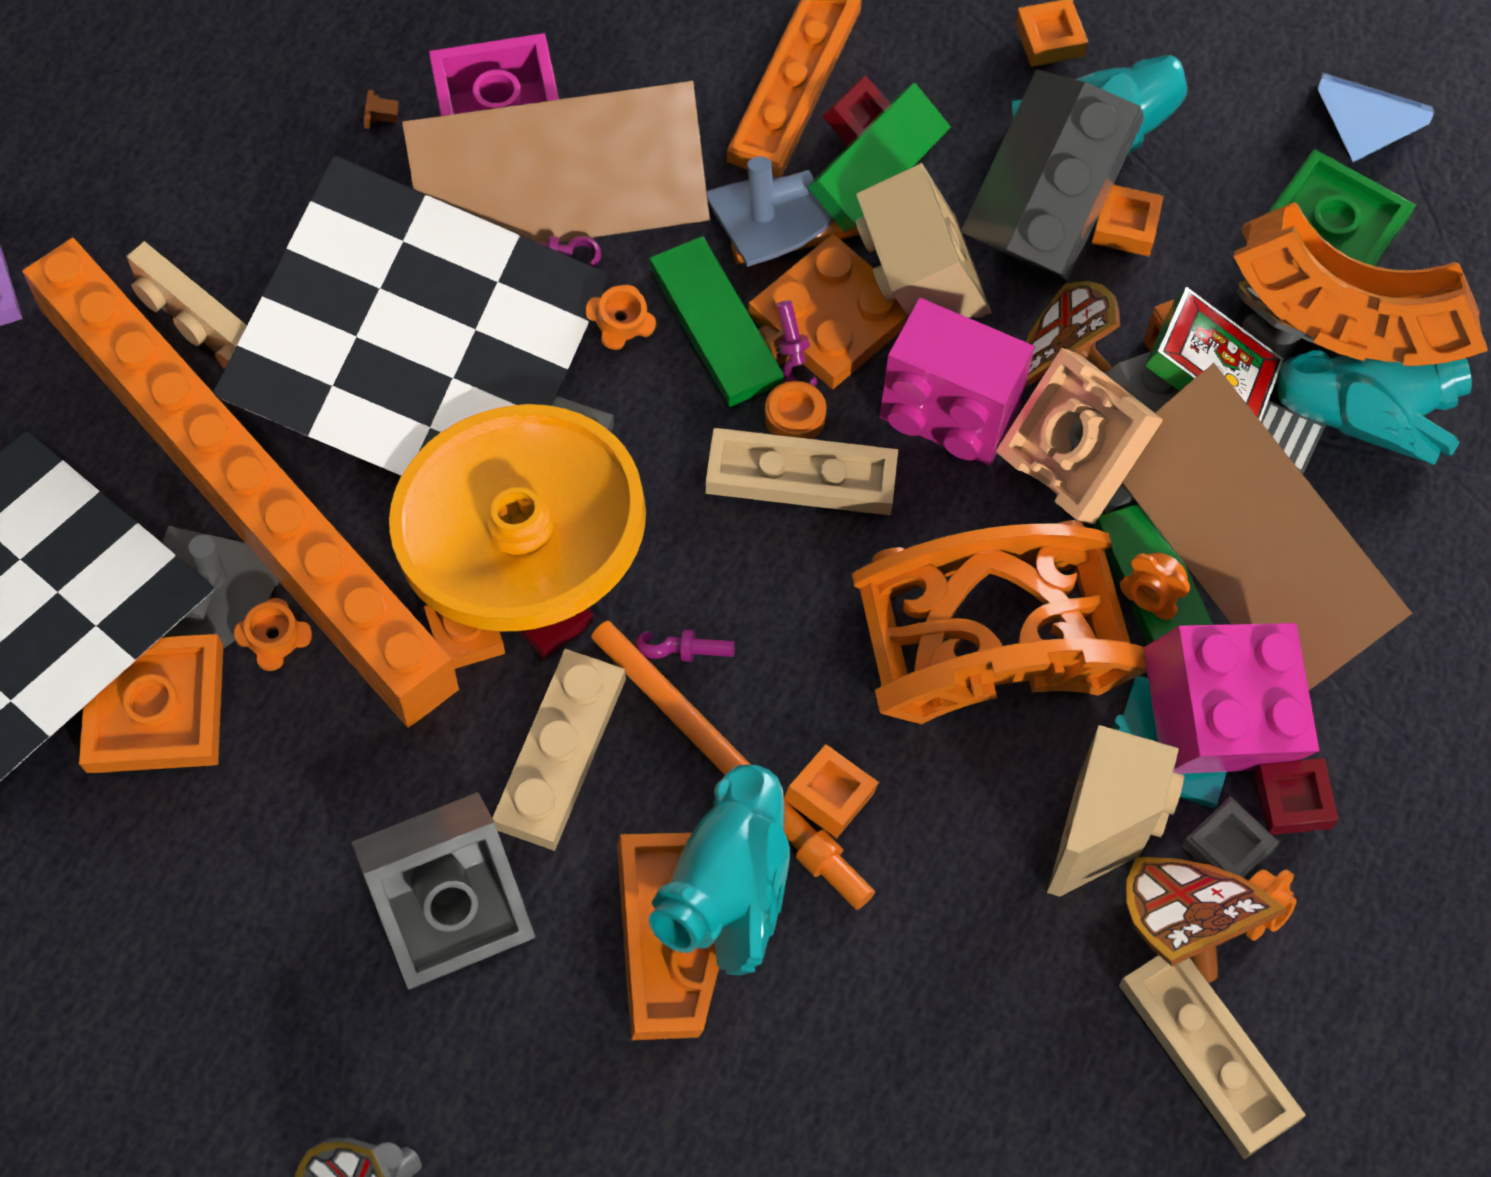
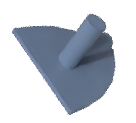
M763 156L754 157L748 161L749 180L706 191L708 204L747 267L802 247L821 234L834 221L807 188L815 180L809 170L787 177H772L771 161Z

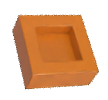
M1059 0L1017 9L1015 24L1031 67L1085 57L1088 40L1072 0Z
M1113 185L1098 216L1092 244L1150 257L1164 196Z
M428 605L424 606L432 636L452 658L454 669L505 654L500 631L470 627L441 615Z
M825 744L790 784L784 800L835 838H838L873 796L879 782Z

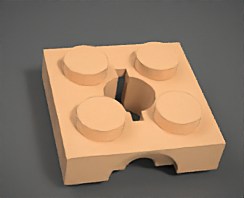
M1061 348L996 452L1014 468L1031 475L1057 494L1055 502L1077 521L1095 524L1163 419L1079 353ZM1081 419L1083 436L1079 445L1071 451V441L1068 434L1073 424Z

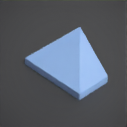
M1322 73L1318 85L1321 97L1353 162L1430 124L1434 114L1431 106Z

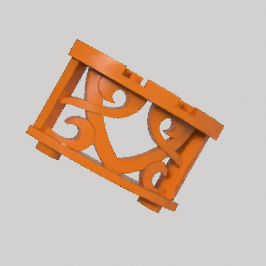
M1290 203L1243 225L1242 233L1247 241V246L1236 250L1234 258L1245 279L1258 297L1282 321L1285 319L1292 326L1313 338L1314 343L1338 354L1365 361V358L1386 362H1402V366L1441 364L1465 359L1488 351L1481 331L1479 309L1459 263L1452 262L1443 266L1420 270H1392L1362 263L1337 250L1323 239L1311 226L1296 203Z
M1076 520L1064 521L1058 524L1008 525L954 534L907 549L889 548L875 554L872 558V563L853 572L851 575L854 587L859 588L881 680L882 686L875 689L880 714L924 724L948 712L997 698L995 686L1029 681L1032 692L1072 691L1099 696L1147 672L1144 647L1130 643L1106 558L1105 550L1112 546L1109 533L1084 527L1082 522ZM1074 568L1075 574L1064 575L1061 574L1058 570L1068 571ZM988 574H993L1013 582L1044 604L1034 610L1025 620L1018 644L1002 646L996 635L984 625L968 619H952L967 594ZM952 576L950 580L947 582L945 577ZM1077 579L1081 598L1069 599L1067 595L1072 592ZM921 587L924 594L915 600L904 599L902 609L907 616L912 618L928 617L926 622L897 627L890 598H895L912 589ZM1060 621L1052 625L1050 632L1059 639L1042 640L1037 631L1041 627ZM960 639L971 641L978 648V652L959 657L954 654V651L959 647ZM919 643L914 672L908 674L901 646Z

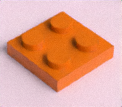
M834 234L829 236L750 301L748 314L759 326L763 327L768 324L777 333L783 332L777 304L785 300H791L799 334L807 335L810 343L809 348L804 350L806 362L803 364L832 390L898 335L909 318L896 299L889 302L885 300L875 279L874 268Z
M218 634L161 637L83 707L79 765L86 773L218 765L223 643Z

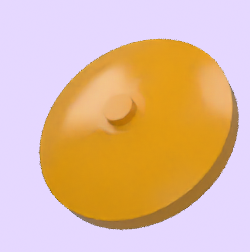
M524 404L499 407L469 416L453 424L429 441L409 463L398 482L391 503L389 527L392 547L402 573L411 588L428 606L441 615L470 627L492 631H523L566 620L584 611L605 596L621 580L637 555L645 529L646 508L636 465L625 446L614 434L593 419L580 413L549 405Z

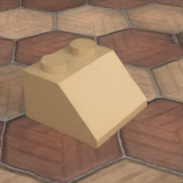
M922 163L856 193L864 215L855 220L867 250L870 253L877 251L881 265L874 268L873 273L880 291L887 302L896 299L908 316L912 313L919 298H923L967 318H981L992 313L956 217Z
M1101 725L1098 726L1078 775L1047 893L1060 897L1140 856L1150 835L1162 837L1169 814L1173 815L1184 782V775L1173 772L1179 748Z

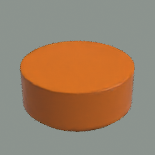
M789 381L778 385L770 392L765 404V423L772 435L815 439L823 430L826 418V402L822 393L816 387L802 381Z

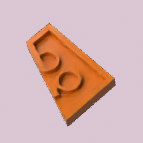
M692 833L621 834L617 842L631 1040L698 1038L704 1030L719 966L716 963L715 941L708 948H696L693 952L681 953L663 944L655 936L649 925V916L655 909L651 904L660 887L671 882L678 859Z

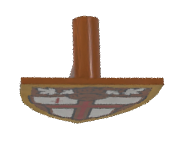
M1089 281L1066 283L1046 306L1025 341L1035 346L1025 388L1045 375L1061 348L1079 353L1104 374L1112 368L1096 349L1097 341L1120 327V314L1116 297L1106 287Z
M1136 857L1127 878V910L1138 934L1171 967L1190 958L1208 983L1216 980L1218 977L1217 945L1286 914V907L1258 886L1239 875L1208 864L1177 858Z

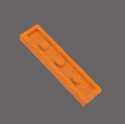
M861 0L799 1L727 149V163L748 169V161L750 159L763 156L771 161L772 177H782L860 13Z

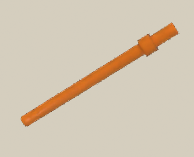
M610 621L603 622L595 629L591 639L619 667L625 669L626 675L724 775L735 766L751 765ZM784 800V833L787 840L798 850L796 859L814 877L822 875L855 910L862 908L873 897L875 890L840 856L843 848L825 830L817 832Z

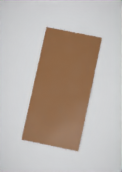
M693 81L402 122L414 190L534 242L548 243L549 236L559 237V242H565L577 236L592 238L710 220Z
M1212 363L1155 412L1163 421L1122 483L1231 624L1297 623L1309 690L1413 614L1215 363Z

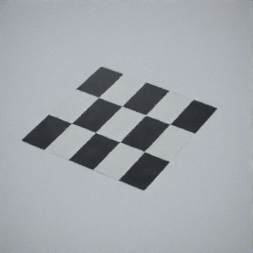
M335 156L332 158L213 393L219 399L402 476L409 463L429 441L445 429L469 416L511 405L537 404L552 406L590 321L585 313L586 305L591 298H600L609 275L606 272Z
M27 431L0 452V781L214 591L213 585Z

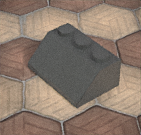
M1036 69L962 227L961 233L1068 281L1145 119L1141 106L1089 83Z

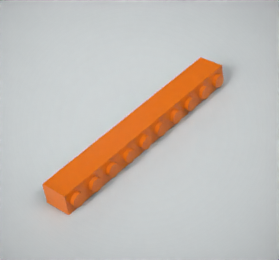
M74 238L69 239L22 270L41 312L238 536L267 566L281 585L408 729L459 690L453 661L447 652Z

